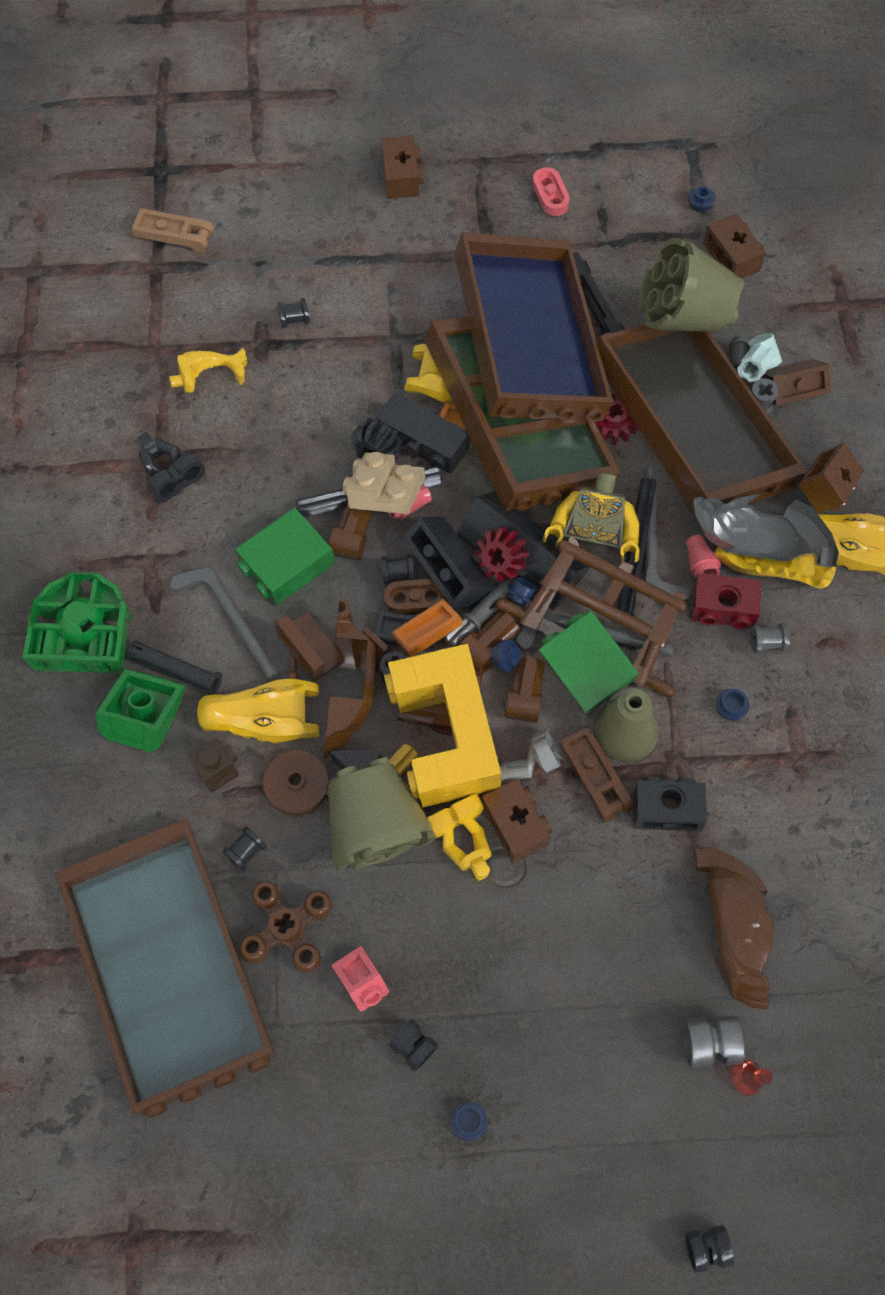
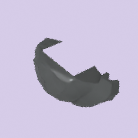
M760 495L741 497L728 504H724L715 497L709 499L698 497L694 499L695 516L701 526V530L704 531L705 537L725 552L780 561H790L812 555L814 556V565L836 567L839 551L833 534L810 506L798 500H795L787 508L784 516L765 514L753 506L747 505Z

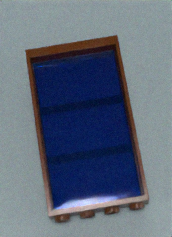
M462 232L454 254L489 417L603 421L613 400L570 241Z

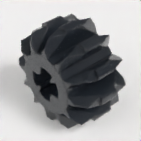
M367 418L353 431L351 447L357 451V457L362 458L365 452H379L394 455L396 461L402 451L401 444L403 441L397 436L398 431L392 430L389 427V423L384 424L379 418L376 420Z

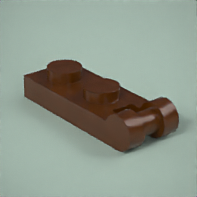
M589 726L559 741L561 750L591 799L603 823L613 819V815L620 811L625 813L634 808L630 795ZM612 790L616 799L607 803L603 795Z

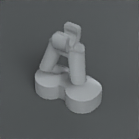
M547 729L531 737L527 758L511 762L505 761L499 764L501 786L505 785L506 781L532 778L535 761L546 773L561 766L559 761L561 759L560 753Z

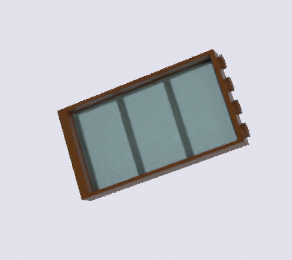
M186 818L55 872L133 1114L138 1116L145 1115L146 1119L159 1116L167 1111L166 1105L179 1099L181 1104L190 1102L202 1095L201 1090L213 1084L215 1088L226 1086L236 1080L235 1074L246 1069L253 1073L270 1065L269 1059L276 1057V1052L193 828Z

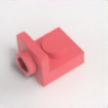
M359 946L331 965L359 1011H364L368 1007L376 1005L384 996L389 994V989L362 946Z

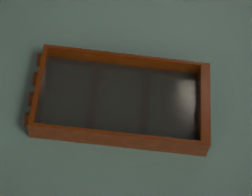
M642 325L629 327L626 330L614 333H605L597 340L609 385L694 514V499L698 497L705 499L715 497L724 504H728L741 497L760 495L747 504L751 505L797 488L807 473V469L709 331H658Z

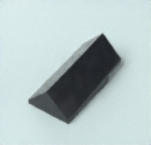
M496 491L477 496L458 530L457 536L476 550H479L481 548L477 542L480 538L485 537L488 530L495 529L497 531L502 526L507 528L508 533L512 530H518L516 539L518 541L521 539L527 540L526 544L522 546V550L530 553L527 558L523 559L527 564L525 569L518 570V576L516 577L523 578L537 587V593L542 586L538 582L545 578L561 553L558 547H555L558 539L553 535H549L544 543L543 536L546 530L518 509L505 511ZM574 559L563 581L576 586L591 567ZM557 592L549 608L554 611L566 596Z

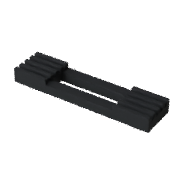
M578 251L574 252L573 256L585 300L601 328V336L605 333L625 330L622 323L619 324L592 278L591 269L587 261L582 260Z

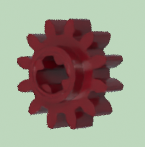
M611 393L613 403L603 421H595V424L604 441L608 437L611 438L612 444L616 445L619 437L623 441L628 442L630 434H636L638 427L621 401L616 400V395Z

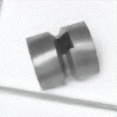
M737 1016L714 1017L712 1023H709L706 1018L684 1019L683 1041L686 1059L690 1068L711 1067L714 1060H717L722 1066L737 1065L744 1062L743 1035Z

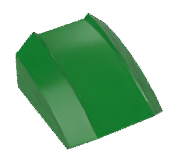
M124 669L96 712L98 732L110 743L116 742L141 749L147 754L159 749L177 713L186 685L151 674Z

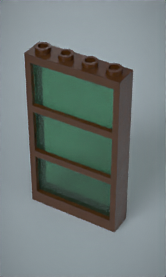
M484 314L493 353L560 357L539 317ZM468 316L431 321L424 342L505 511L516 509L522 511L541 504L552 505L558 501L565 500L571 492L581 491L583 486L595 488L599 471L617 475V481L621 472L595 422L489 417ZM496 364L502 392L581 396L566 368Z

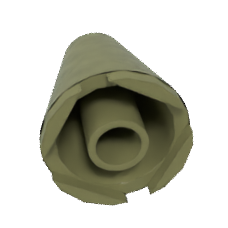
M640 689L624 691L602 708L596 716L593 735L606 757L612 760L625 761L624 763H633L644 759L656 746L659 736L658 723L651 699L644 691Z

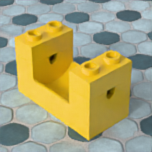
M468 644L388 662L391 674L384 675L391 704L398 703L400 713L445 703L457 748L411 760L413 770L407 772L412 795L415 799L420 798L422 807L493 791L501 787V771Z

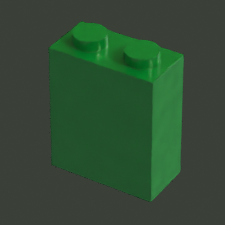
M296 508L290 510L235 549L239 560L236 565L240 572L246 578L251 576L256 582L254 586L261 597L265 600L270 598L276 606L335 564L333 549Z
M592 611L586 615L583 612L575 615L567 622L569 627L560 634L554 631L541 641L543 646L539 649L542 657L586 715L639 676L638 671Z

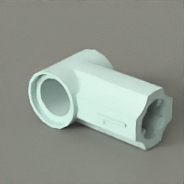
M765 333L751 339L748 342L750 350L742 358L737 370L742 378L747 379L749 382L758 381L767 370L782 363L774 334Z

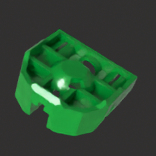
M69 572L64 577L48 583L39 596L33 599L22 656L26 664L35 671L122 673L128 641L126 622L131 621V612L118 586L96 572ZM85 580H89L92 583L90 598L82 597L83 588L81 583H84ZM40 615L44 619H56V624L38 623L37 617ZM102 620L118 621L117 626L105 625ZM88 621L94 624L85 632L81 629V626L85 625Z

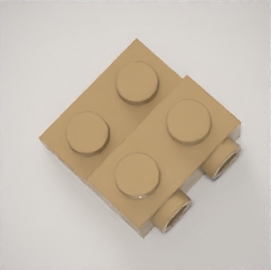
M365 452L362 459H355L353 476L346 477L343 483L344 495H347L349 508L409 514L426 478L425 469L411 465H395L394 455Z

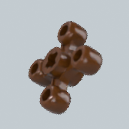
M269 881L258 883L252 891V899L259 909L264 910L268 914L269 923L263 932L250 934L242 939L239 945L241 957L250 964H258L266 958L268 952L273 947L284 945L292 951L294 966L304 974L315 972L321 964V955L314 945L309 944L305 940L304 930L311 921L322 920L330 915L332 911L330 896L324 891L315 890L306 897L305 902L300 907L290 909L281 904L280 892L274 883ZM265 892H271V896L268 899H261ZM318 901L324 902V905H323L322 908H320V909H314V908H313V906H314V904H315L316 902H318ZM287 920H290L293 928H287L286 933L283 934L279 926H285ZM252 945H259L256 953H249V948ZM304 955H313L309 963L301 962Z

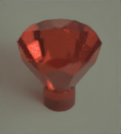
M747 1059L742 1064L735 1065L732 1079L735 1089L747 1097L756 1095L763 1088L764 1084H769L772 1081V1074L768 1069H761L756 1062Z

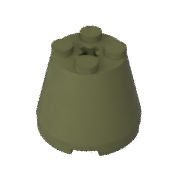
M672 238L662 244L659 248L660 256L652 269L647 267L640 287L638 309L644 312L646 320L644 325L658 331L715 332L721 330L727 324H734L738 317L737 306L740 293L744 287V280L689 241Z
M388 757L370 762L369 767L357 770L356 766L344 768L336 772V778L329 781L328 798L332 859L338 873L345 871V867L349 864L352 871L399 857L400 854L411 850V846L416 845V848H421L436 839L431 822L394 765L390 764Z

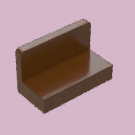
M815 359L770 369L761 377L762 379L774 381L778 386V396L772 402L775 406L831 393L829 364Z
M309 613L303 614L293 622L287 615L276 621L278 637L313 682L344 662V657Z

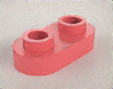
M549 167L538 169L533 176V189L543 211L551 216L565 214L569 208L570 197L560 174L555 169Z

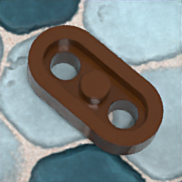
M432 579L395 581L389 584L384 591L386 608L391 612L402 614L422 613L442 599L446 601V598ZM432 595L435 596L436 599L434 601H428L426 600V597ZM404 598L405 601L403 603H396L395 599Z

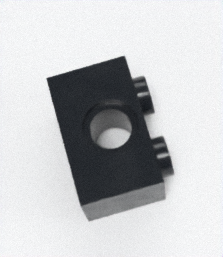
M645 777L642 780H637L634 788V829L701 832L707 823L706 783H696V780L691 778L677 779L676 782L662 781L659 777ZM665 797L672 798L677 803V808L670 809L665 807L661 799Z

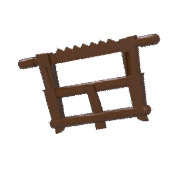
M570 535L569 541H561L559 543L558 549L561 553L545 578L538 582L542 586L525 611L522 610V607L507 599L500 598L497 600V609L508 613L514 618H519L518 622L522 625L544 632L546 637L554 631L560 634L566 630L544 618L557 592L640 634L647 639L634 664H632L639 673L638 678L633 682L643 688L648 685V688L665 697H672L675 694V688L655 676L651 677L650 674L661 646L666 648V639L677 612H684L687 608L686 602L682 600L686 594L680 592L670 594L630 574L634 568L633 565L623 561L619 568L581 549L577 540ZM574 559L613 579L603 601L563 581ZM624 585L664 605L654 626L613 606Z

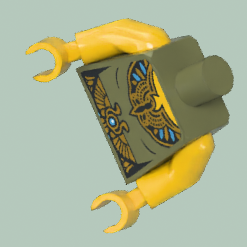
M599 471L595 488L583 486L581 491L571 492L557 507L550 527L544 533L543 542H546L547 536L555 535L558 538L555 547H558L563 536L570 538L571 535L575 539L621 548L620 559L622 562L624 561V554L631 551L635 554V562L639 560V547L637 545L639 540V521L633 505L625 501V495L613 492L617 475Z

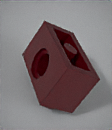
M698 573L693 585L691 621H699L701 624L709 626L725 624L731 625L736 629L751 628L752 625L756 624L760 616L762 580ZM720 601H728L732 606H724Z

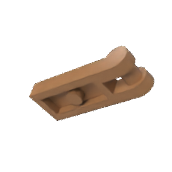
M140 208L131 230L134 237L191 247L196 252L203 253L207 249V238L212 236L214 226L206 220Z

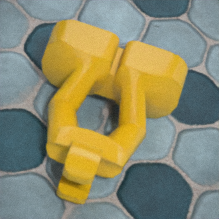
M473 794L453 804L450 808H445L429 816L428 819L432 824L436 838L443 836V851L462 871L471 868L476 880L481 881L489 875L490 869L485 860L489 859L492 853L484 829L475 821L483 812L484 805L479 795ZM459 825H464L472 834L475 851L466 854L454 844L453 829Z

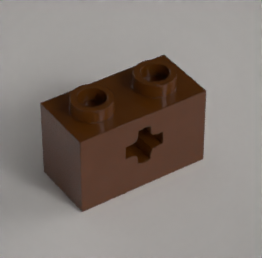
M414 135L381 138L387 199L419 196V185L424 184L423 168H417V164H421L420 147H415Z
M737 213L707 225L703 244L716 261L742 279L761 270L766 254L764 246L756 240L750 232L748 224L743 222Z
M843 442L820 453L798 485L819 514L829 509L836 511L848 502L847 498L851 491L858 486L857 482L864 470Z
M519 779L482 796L484 811L513 864L549 845V834L552 833L551 826L544 815L539 816L533 806L536 804L530 788L528 786L522 787ZM516 814L519 819L525 818L524 824L520 825L518 821L512 822L513 815Z

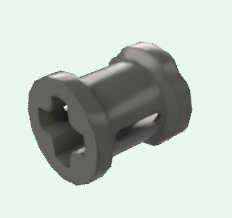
M759 379L753 384L751 392L769 415L773 409L772 402L777 398L779 389L774 381Z
M779 623L777 627L760 628L759 625H752L750 641L753 652L761 653L765 649L788 651L790 638L787 624Z

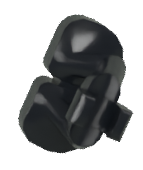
M147 432L137 437L138 442L142 445L139 459L145 472L152 476L148 482V489L159 503L166 502L181 491L182 485L188 487L204 475L205 467L194 454L187 453L182 456L179 447L162 439L154 441ZM162 454L169 455L173 462V466L167 470H160L155 465L154 460Z

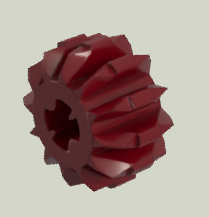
M502 526L497 531L495 529L488 530L485 537L478 540L477 544L481 549L475 551L474 555L482 558L478 568H487L486 577L496 575L498 581H503L507 577L513 579L518 576V570L525 569L527 564L523 559L527 558L530 552L522 550V546L526 544L527 540L521 539L518 541L516 539L518 530H512L508 533L507 528Z

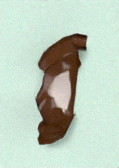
M340 598L334 646L344 657V662L336 668L357 669L361 667L365 674L363 700L330 696L328 700L323 758L328 757L330 751L340 750L345 744L350 742L352 734L361 729L370 713L375 695L376 647L367 635L354 626L349 601Z
M713 847L695 849L693 851L696 856V871L708 872L705 889L710 885L719 954L714 959V962L734 999L751 1008L767 1010L769 1005L767 992L770 989V985L762 970L771 954L775 935V925L766 910L764 897L761 894V891H763L766 896L767 889L761 878L749 866L734 856Z

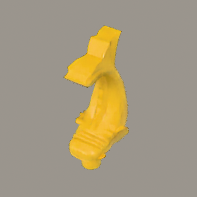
M244 348L234 355H224L212 351L186 352L179 355L177 359L179 375L169 376L171 388L183 386L186 393L194 392L196 378L199 376V373L214 366H226L231 369L236 381L242 385L245 382L244 367L247 365V356Z

